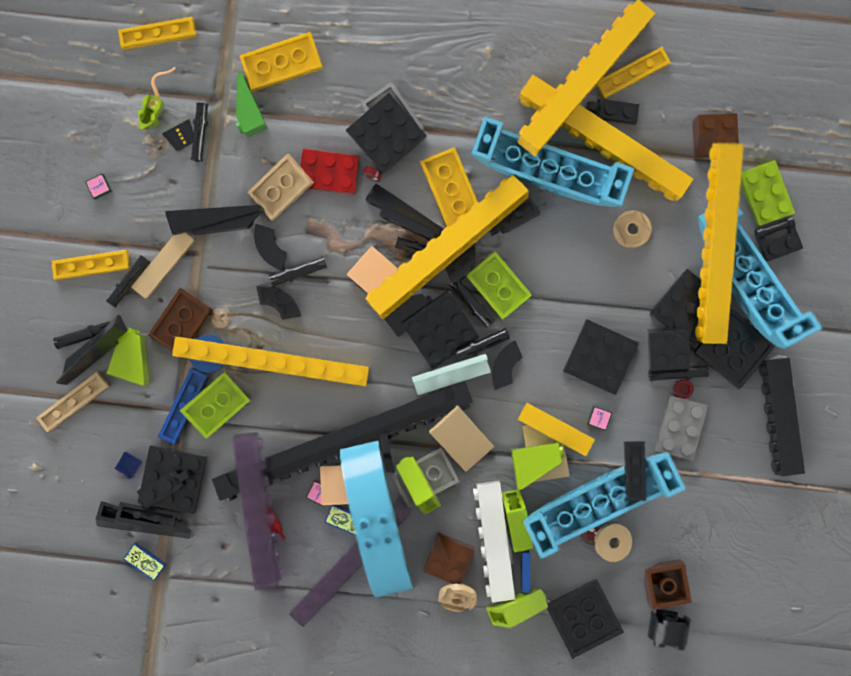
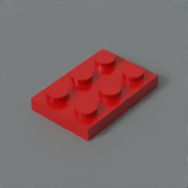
M310 149L302 150L300 167L314 182L308 189L355 195L359 156Z

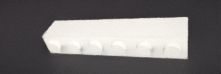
M499 481L476 483L477 488L473 489L474 500H478L479 508H476L477 520L481 519L482 526L478 527L479 538L483 539L484 546H481L482 558H486V566H483L484 577H488L489 585H485L487 597H491L492 603L515 600L501 485Z

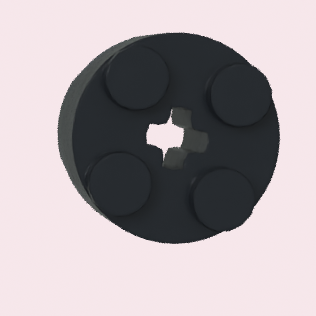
M656 609V613L651 611L648 637L654 641L653 645L656 647L664 648L666 645L677 650H685L691 620L686 615H683V618L679 617L678 612L672 610Z

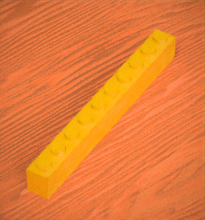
M636 0L633 5L630 3L623 11L624 16L616 18L611 25L613 27L611 31L607 29L600 38L602 41L599 45L595 43L589 50L590 55L587 58L584 56L577 66L579 68L576 71L572 70L566 77L567 82L564 85L561 83L554 91L555 96L552 99L550 97L547 98L542 105L543 110L541 112L536 111L530 119L532 121L530 125H524L519 131L520 137L517 143L533 156H536L650 23L656 13L640 0Z
M532 75L518 99L521 100L520 102L524 106L532 107L541 112L543 110V103L548 97L552 99L555 96L554 91L556 89L535 75ZM581 105L576 108L560 127L569 131L568 134L573 138L583 140L587 147L600 151V155L604 158L612 159L617 163L634 168L632 175L636 179H643L650 188L656 191L660 190L671 201L681 199L693 181L692 177Z
M712 144L709 153L711 168L708 171V179L710 182L706 192L708 207L705 210L706 228L703 231L705 244L701 253L703 268L700 270L702 282L698 292L700 307L697 309V317L699 320L695 330L697 340L702 343L727 344L744 144Z
M514 175L503 179L498 188L490 190L480 203L476 202L473 204L468 213L460 215L456 219V223L451 227H446L438 238L430 240L425 249L417 251L407 264L403 263L398 267L395 274L387 276L378 288L370 290L366 297L368 304L384 320L528 199L529 190Z
M175 337L172 356L360 386L367 385L369 367L183 337Z

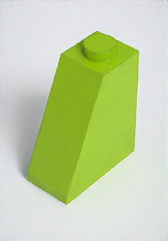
M129 328L125 334L118 338L119 344L115 347L106 374L142 386H149L145 336L140 335L139 330Z
M554 442L511 449L518 490L525 488L562 463L561 458H564L563 447L559 446V443Z
M412 456L402 459L396 467L416 506L424 515L442 506L415 458Z
M520 490L502 492V501L514 552L533 549L532 539L523 522L528 516Z
M531 588L530 593H518L515 595V600L496 602L487 606L486 609L494 626L512 628L548 608L544 592L541 589Z

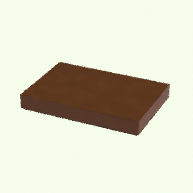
M179 288L148 336L173 352L175 337L193 339L213 309L182 288Z

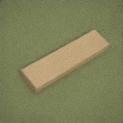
M186 233L173 235L131 288L145 299H148L194 244L195 240Z
M97 371L36 417L44 430L50 433L107 390L110 385L102 374Z

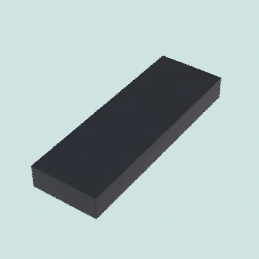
M624 441L625 501H646L645 441Z

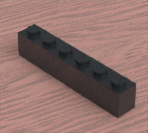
M790 358L764 360L759 366V374L763 379L761 391L765 395L766 402L764 403V412L768 417L766 429L770 434L771 440L769 441V450L773 455V460L771 461L772 470L775 472V475L779 476L805 474Z

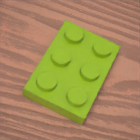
M776 160L741 172V186L757 227L795 214Z
M496 251L466 276L502 320L532 296Z
M223 372L180 411L207 439L244 407L250 399L227 373Z

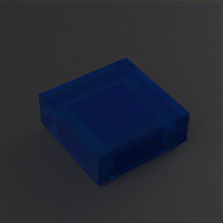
M124 452L114 469L129 478H133L142 460L128 452Z

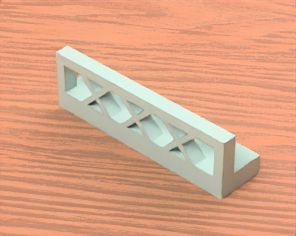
M484 354L414 376L412 380L417 395H421L490 373L491 371L487 362V356Z

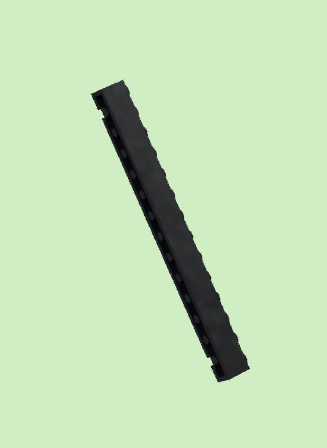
M462 381L217 476L211 480L219 501L225 499L226 502L236 499L239 493L243 492L244 495L254 492L257 486L261 485L262 488L272 485L275 479L279 478L280 481L290 478V474L297 471L298 474L308 471V467L315 464L316 467L326 464V460L332 457L334 460L341 458L340 449L374 441L380 443L379 436L387 433L388 439L394 438L399 435L398 432L405 429L406 432L416 429V425L423 422L424 425L430 424L435 421V417L440 415L444 418L457 405L462 411L470 408L473 400L466 382Z

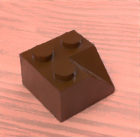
M737 113L698 115L692 121L694 158H709L712 144H739Z
M438 532L425 563L424 573L451 584H461L475 551L474 546Z
M678 559L660 562L645 570L644 586L648 605L653 610L692 603L686 568L682 561Z

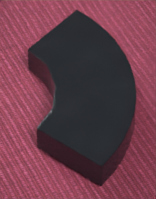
M255 224L254 240L259 254L269 265L283 271L288 253L281 250L276 244L274 238L275 230Z
M475 243L445 268L453 286L461 282L470 273L476 258Z
M256 286L260 305L274 307L280 313L282 320L302 317L297 303L289 294L273 286Z
M516 340L506 345L496 357L492 369V382L495 390L513 383L511 376L513 367L517 361L523 358Z
M387 433L380 434L386 472L391 473L394 472L388 436Z

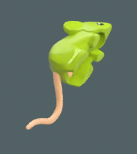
M175 67L169 71L156 73L153 76L151 85L155 95H146L142 101V109L137 112L140 130L155 128L159 125L160 121L157 118L164 109V102L160 99L155 79L158 76L172 73L176 69Z

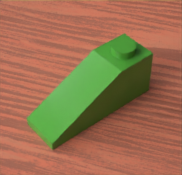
M240 72L237 76L236 117L239 122L236 125L241 134L244 133L248 138L268 129L243 74Z

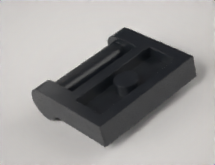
M793 217L785 218L783 222L767 228L754 230L755 237L766 262L803 249ZM787 228L789 234L766 242L765 236Z

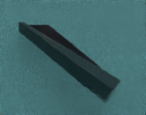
M378 184L373 186L365 199L366 203L381 209L380 218L429 241L433 238H438L444 228Z
M261 205L172 210L165 211V215L172 235H179L192 231L194 235L250 229L254 225V220L260 213L263 214L265 211Z
M117 315L102 331L66 359L63 373L56 381L57 384L68 385L119 344L117 339L128 331L121 315Z
M101 501L95 519L98 527L190 539L191 531L186 527L177 512L150 507L145 508V506L120 502L118 507Z

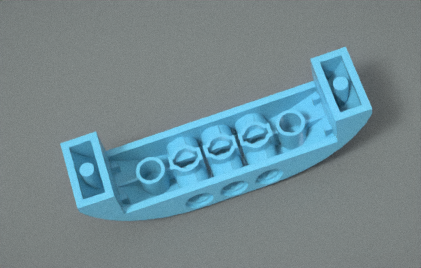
M484 116L471 155L485 166L508 177L514 175L523 183L570 199L600 206H622L634 168L617 162L610 167L549 145H545L536 156H533L517 143L520 135L503 130L502 122Z
M738 207L731 293L752 324L767 340L780 348H787L821 330L822 327L811 311L804 315L801 314L740 225L743 212ZM705 213L698 216L702 238L703 231L706 228Z
M374 441L340 449L349 508L365 572L375 598L414 589L410 570L407 568L382 465L383 458L379 442Z
M660 453L645 458L646 501H625L624 466L555 498L530 514L523 522L540 558L542 559L559 551L557 545L661 495L668 498L685 490L686 488L669 453Z

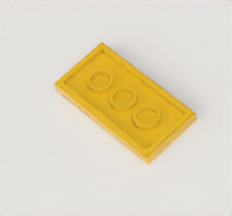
M311 32L239 55L252 93L323 69Z
M455 147L420 161L446 227H451L456 223V219L460 215L468 213L472 205L478 202Z

